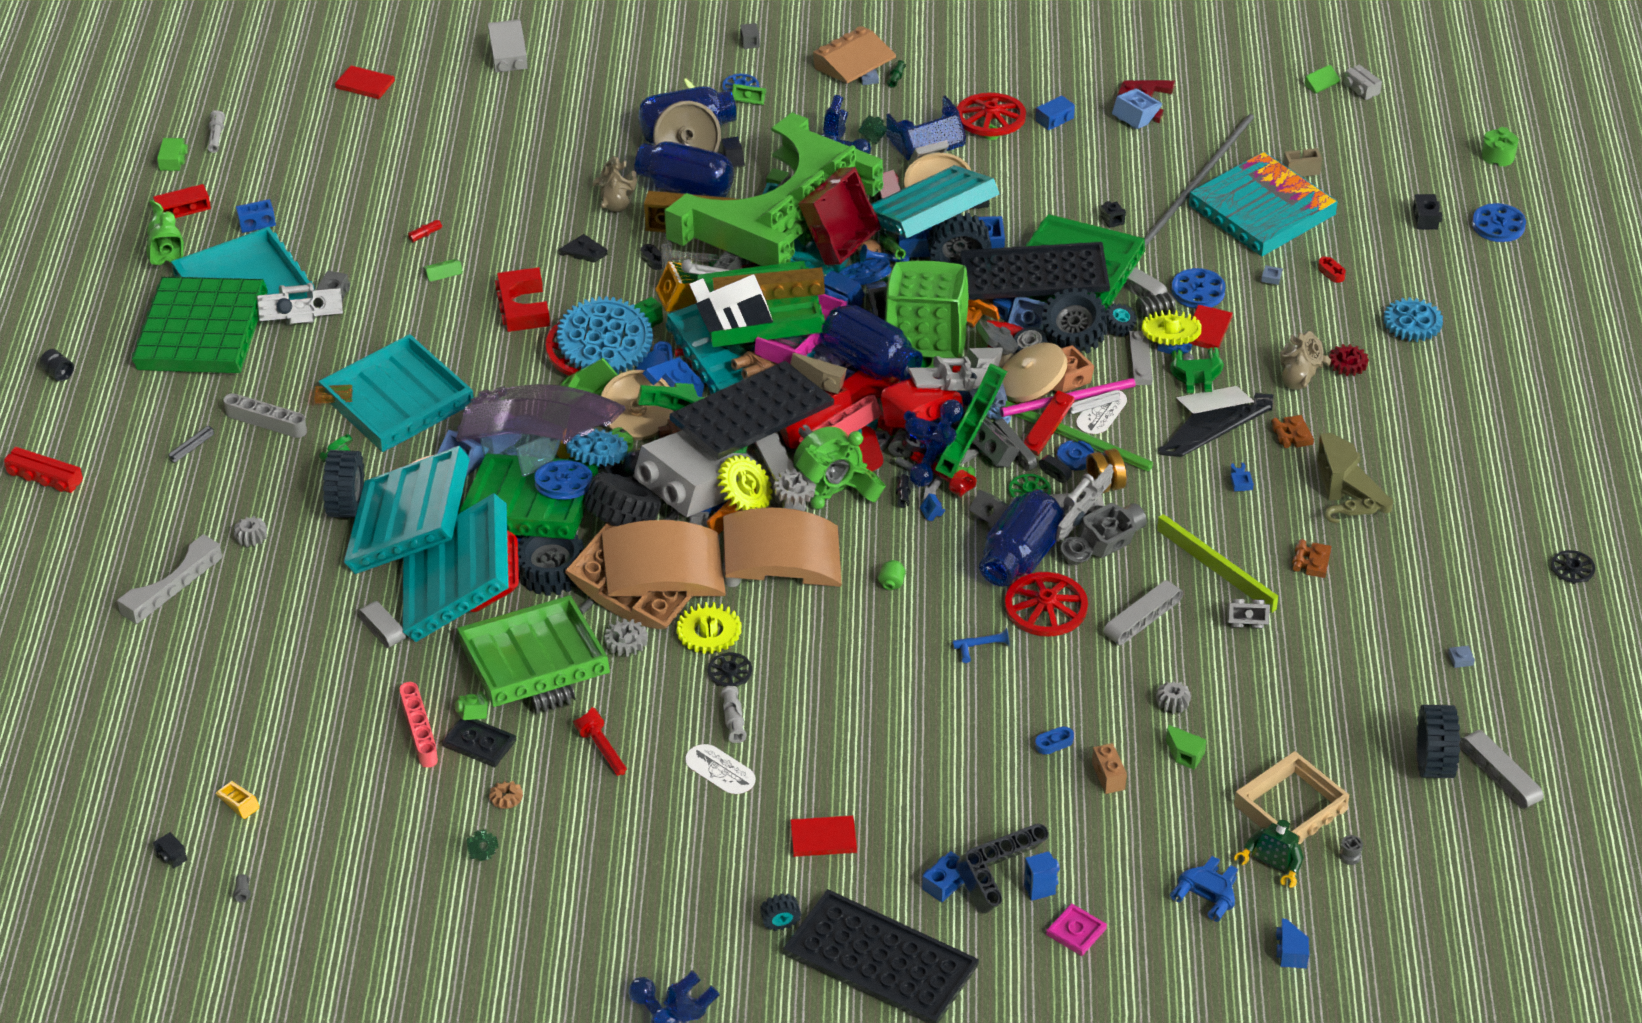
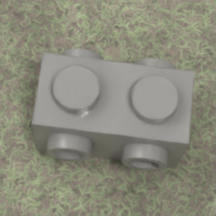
M1233 599L1232 603L1227 605V622L1232 623V627H1244V624H1252V628H1264V624H1269L1270 605L1264 604L1265 600H1252V603H1244L1245 599Z

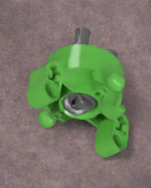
M803 425L805 431L801 427L799 428L798 433L804 440L795 452L794 469H796V472L801 471L816 484L815 495L810 501L812 508L816 510L822 509L825 505L824 498L830 499L833 494L842 491L848 486L855 487L866 499L877 502L886 485L874 472L866 468V463L862 462V452L858 445L862 443L863 436L859 431H853L848 435L837 427H824L814 432L808 425Z

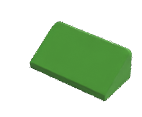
M1328 65L1307 75L1304 86L1316 94L1339 83L1340 78L1333 67Z
M733 84L731 101L764 105L767 90L766 88Z
M458 259L423 267L429 281L463 273L461 262Z

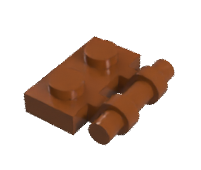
M1302 415L1285 417L1283 423L1278 418L1271 420L1272 429L1278 434V440L1280 444H1283L1284 448H1289L1291 443L1294 444L1295 448L1314 444V438Z
M1300 539L1295 547L1296 556L1292 560L1293 570L1298 572L1303 568L1307 569L1306 575L1325 578L1332 546L1312 542V547L1310 548L1306 546L1304 539Z

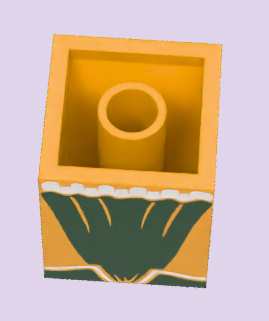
M668 262L655 289L667 312L683 309L697 303L690 286L691 283L698 281L697 275L685 273L681 268L682 263Z

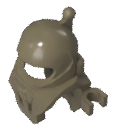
M615 156L603 166L600 177L593 180L592 186L595 187L599 184L602 208L612 212H621L627 209L630 202L628 197L634 192L638 179L636 178V172L633 170L623 178L619 170H623L626 167V161L620 163L619 158Z
M1306 331L1303 334L1299 332L1297 337L1292 334L1290 336V343L1285 344L1284 349L1280 351L1281 365L1285 369L1282 372L1281 378L1284 385L1293 390L1306 388L1318 367L1323 368V363L1327 366L1331 364V359L1323 355L1322 341L1310 331Z

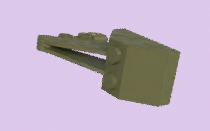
M1332 433L1320 434L1316 463L1328 500H1340L1345 494L1356 499L1347 500L1339 505L1328 507L1324 512L1325 518L1331 523H1340L1339 519L1332 518L1330 514L1344 513L1347 516L1370 515L1377 510L1383 513H1390L1393 508V500L1358 466L1361 458L1360 453L1356 451L1355 445Z

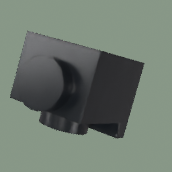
M1107 201L1101 205L1100 216L1106 225L1112 228L1125 224L1126 210L1122 209L1117 201Z
M171 832L152 843L155 856L160 858L164 864L168 863L173 869L187 861L185 847Z

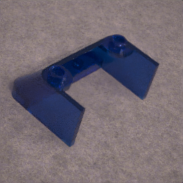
M946 95L942 98V118L915 126L909 120L896 122L890 113L886 114V136L908 161L915 148L947 140L949 146L946 151H950L966 144V134L959 110Z

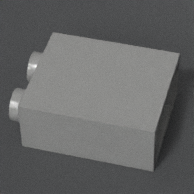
M679 431L642 445L633 477L662 498L668 505H671L685 517H689L730 500H724L727 493H720L725 487L717 486L723 481L722 479H717L722 474L718 473V470L727 458L739 455L749 457L750 461L753 458L747 453H731L717 460L684 431Z

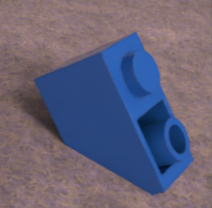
M1282 918L1281 927L1276 929V940H1280V944H1277L1276 957L1280 958V967L1307 968L1309 937L1288 919Z

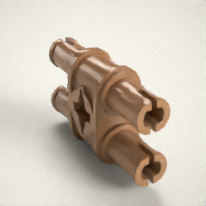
M755 350L747 351L743 356L731 360V366L734 370L743 368L741 372L743 379L778 364L761 358V356L755 354Z

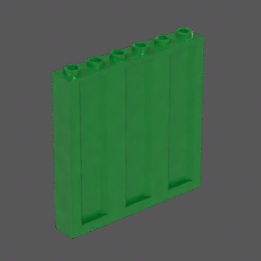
M1048 214L1041 221L1037 231H1034L1031 240L1025 246L1102 242L1110 291L1093 293L1096 294V299L1099 297L1102 300V305L1104 304L1106 311L1145 252V238ZM1041 295V296H1030V297H1026V298H1030V299H1033V300H1037V301H1041V302H1044V303H1048L1047 300H1048L1050 297H1051L1052 299H1055V296H1054V295H1048V296Z
M804 261L699 274L697 279H704L709 292L714 291L713 278L800 270L809 269V267H806ZM818 295L766 300L773 322L709 332L712 346L718 347L755 342L757 337L770 340L822 333V325H825L824 314H822L821 304H819Z
M486 453L459 514L495 493L507 504V531L514 535L574 539L586 510L584 504L586 494L573 499H553L544 496L535 487V473L541 466L549 462L576 460ZM589 462L582 463L591 470L593 477L598 474V466L595 463L589 465Z

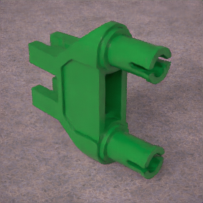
M1214 347L1215 353H1213V348L1208 350L1209 359L1183 360L1181 350H1178V355H1176V350L1171 352V373L1178 380L1186 384L1187 393H1194V384L1204 383L1205 392H1212V381L1219 376L1224 367L1218 348Z

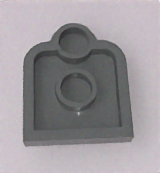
M979 321L976 325V329L984 341L993 348H1002L1003 354L1015 353L1019 347L1009 329L996 327L990 322L983 323Z

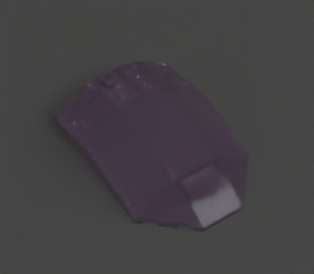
M546 384L521 385L509 388L501 386L494 391H489V389L482 390L477 397L471 399V402L464 408L456 440L459 442L499 434H532L561 440L563 444H566L577 434L582 437L594 432V427L612 424L626 409L624 405L613 400L571 387Z

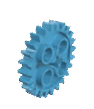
M1409 297L1408 301L1401 298V302L1395 300L1394 304L1390 303L1384 312L1383 323L1386 324L1385 328L1389 329V333L1395 332V337L1400 335L1401 340L1406 337L1409 342L1411 339L1418 342V339L1425 341L1426 337L1431 340L1432 336H1437V332L1440 333L1443 316L1441 311H1437V306L1431 307V302L1426 304L1425 300L1420 302L1416 298L1413 301Z
M588 428L587 431L581 429L580 432L575 431L574 434H570V437L567 438L566 450L570 457H575L576 461L582 460V463L589 462V465L595 463L596 466L600 464L607 466V463L614 465V462L620 463V460L624 461V457L627 456L628 445L627 441H623V437L618 438L619 434L612 435V431L606 433L604 429L598 431L595 428L592 431Z

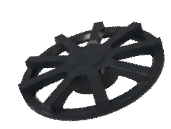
M1561 551L1551 560V571L1558 576L1559 580L1563 579L1576 584L1588 582L1595 574L1596 568L1593 560L1579 551ZM1568 553L1577 554L1576 558H1569ZM1563 554L1566 562L1560 560L1558 556ZM1583 556L1588 560L1581 563L1579 558ZM1555 562L1563 566H1555ZM1589 564L1592 565V569L1582 568ZM1558 570H1566L1562 574L1558 572ZM1581 572H1586V573H1590V574H1589L1588 576H1585V575H1584L1583 573H1581ZM1571 573L1572 578L1566 577V575ZM1575 574L1579 575L1581 578L1576 579Z
M728 652L714 657L708 664L707 673L716 686H739L747 683L753 673L751 662L745 656L739 653ZM724 656H733L732 661H726ZM737 656L744 659V661L738 665L736 663ZM720 658L723 664L720 666L715 664L714 661ZM747 664L749 666L748 670L739 669ZM711 667L719 669L721 671L711 672ZM738 674H747V675L743 678V677H741V676L738 675ZM723 675L719 680H717V679L714 677V676ZM728 677L730 683H726L723 681ZM733 677L737 678L739 681L733 682Z

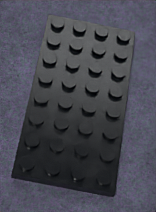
M1102 242L960 250L961 265L966 266L968 300L1054 295L1057 292L1063 294L1065 289H1068V292H1073V288H1078V292L1086 289L1088 293L1110 291Z
M783 361L670 413L669 420L719 460L834 405V398L787 361Z
M829 889L826 890L783 948L784 955L927 1023L940 1022L979 965L978 958Z

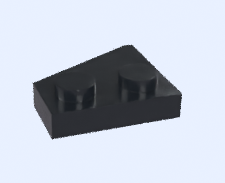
M585 234L559 248V255L564 256L566 253L572 254L575 259H583L593 263L608 255L606 248Z

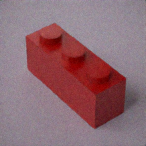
M204 184L153 196V200L162 206L163 213L171 212L175 218L211 209L209 195Z

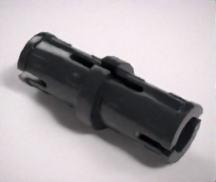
M900 474L897 477V504L901 508H906V505L909 506L910 504L909 495L911 494V488L909 487V477L906 474Z

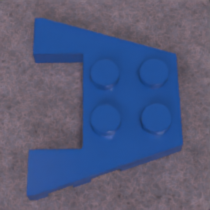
M680 357L647 368L642 373L652 385H655L661 378L670 387H674L675 383L693 384L698 397H702L704 383Z

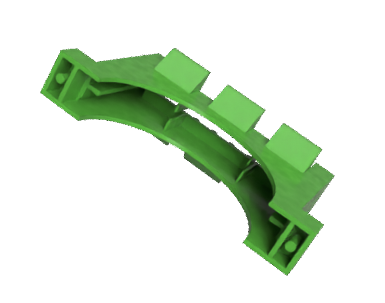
M791 112L774 125L771 131L782 136V147L776 150L772 157L787 164L795 172L786 183L768 193L746 199L713 200L686 193L665 209L666 239L684 246L693 238H696L761 266L789 263L790 258L795 253L794 240L796 238L804 246L814 239L799 203L842 167H856L866 194L874 196L884 186L883 159L857 150L853 145L847 146L809 131L808 118Z

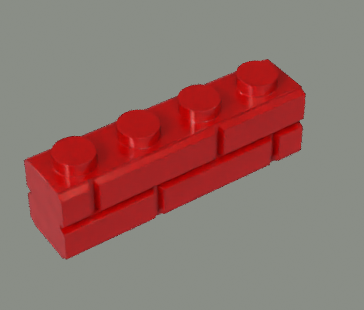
M16 446L11 451V454H8L4 459L6 472L11 476L17 475L27 481L38 482L42 486H51L60 492L72 493L76 486L83 481L80 467Z

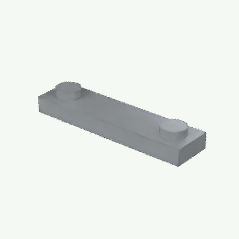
M1129 331L1132 372L1136 385H1152L1153 378L1148 338L1144 336L1142 331Z

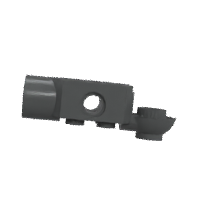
M1110 503L1084 516L1077 531L1078 537H1069L1062 541L1061 552L1066 562L1071 565H1078L1086 562L1092 554L1103 558L1130 544L1134 533L1146 526L1145 512L1136 503H1131L1124 508Z

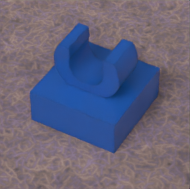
M930 493L920 506L926 520L933 521L936 516H942L946 511L942 508V503L939 502L936 495Z

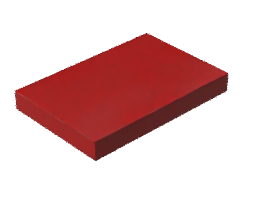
M351 65L337 80L335 87L380 99L394 83L395 78L391 75Z
M1198 304L1193 317L1195 316L1196 321L1199 320L1201 324V334L1197 339L1189 343L1208 349L1213 348L1214 350V347L1219 349L1232 320L1233 313Z
M854 815L791 819L794 857L857 853Z

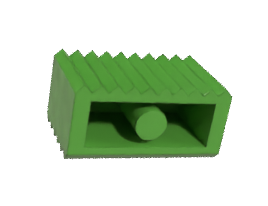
M163 138L158 155L160 171H180L181 165L185 164L184 154L188 153V146L184 143V138Z

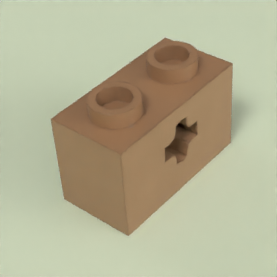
M1110 743L1093 747L1092 765L1105 794L1125 790L1127 773L1114 744Z

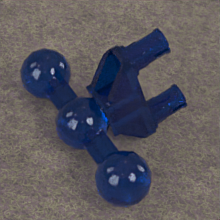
M834 95L831 106L826 110L824 116V133L821 136L847 146L853 145L855 149L871 154V144L863 138L856 139L853 142L840 139L846 131L845 123L848 112L840 110L844 100L843 97Z
M949 399L943 402L940 407L942 419L939 424L918 418L915 412L907 411L904 414L907 432L925 444L927 449L922 462L914 465L910 470V481L917 487H925L931 483L933 479L931 467L936 456L942 454L947 446L951 445L957 437L956 431L951 428V424L959 421L963 416V406L957 400Z
M693 970L678 983H672L668 987L666 999L663 1002L666 1007H663L655 997L656 987L650 978L637 977L631 982L628 990L633 1002L644 1004L652 1014L651 1023H679V1021L685 1023L699 1019L706 1014V1008L721 996L712 985L698 998L690 996L688 992L701 981L700 977Z

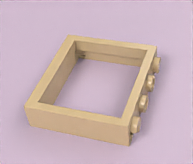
M1294 751L1236 791L1234 806L1261 828H1268L1271 823L1277 824L1273 817L1253 801L1295 772L1332 802L1291 831L1298 835V844L1300 845L1309 835H1314L1323 825L1331 823L1337 815L1344 814L1349 807L1350 795Z

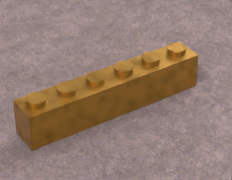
M822 267L754 274L765 300L825 294ZM753 274L713 278L714 291Z

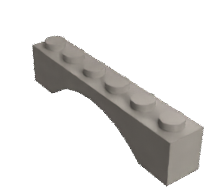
M204 534L189 545L184 561L172 574L154 584L131 589L119 598L117 602L120 614L138 624L222 558L220 544Z

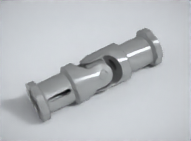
M726 686L721 690V697L724 699L723 710L726 726L729 729L728 738L732 743H741L746 740L747 734L743 729L744 718L742 717L741 702L738 700L739 690L735 686Z

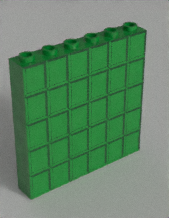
M162 276L159 284H157L155 296L152 298L150 310L147 312L145 324L142 325V332L137 339V346L132 353V362L137 370L241 373L259 320L257 296L267 295L268 293L264 280Z

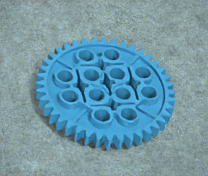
M598 296L597 301H595L591 297V302L584 299V304L578 302V307L573 305L572 310H567V314H563V319H560V325H558L557 343H559L561 354H565V360L569 359V364L575 363V368L581 366V369L604 358L619 375V370L622 372H626V368L632 370L633 365L637 367L638 362H643V357H647V352H650L653 340L651 323H648V317H645L644 312L640 313V308L635 309L634 304L628 306L629 301L622 303L621 298L615 301V297L609 300L607 296L604 300Z

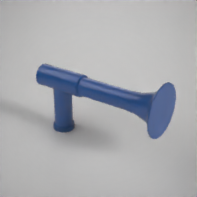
M865 244L860 250V261L862 263L869 258H884L892 262L909 261V256H905L903 259L901 257V260H899L893 254L871 251Z
M1007 627L1003 632L996 635L953 640L954 649L961 648L963 663L971 661L968 647L995 642L1005 643L1010 647Z

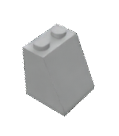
M521 20L488 23L490 50L495 73L528 69Z

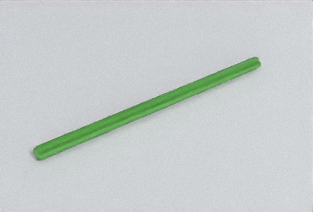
M1006 401V405L1003 407L1012 406L1016 404L1010 401ZM1027 411L1014 414V416L1036 424L1041 414ZM1060 423L1055 430L1057 434L1076 442L1083 441L1102 453L1105 450L1116 448L1124 462L1147 472L1153 467L1151 460Z

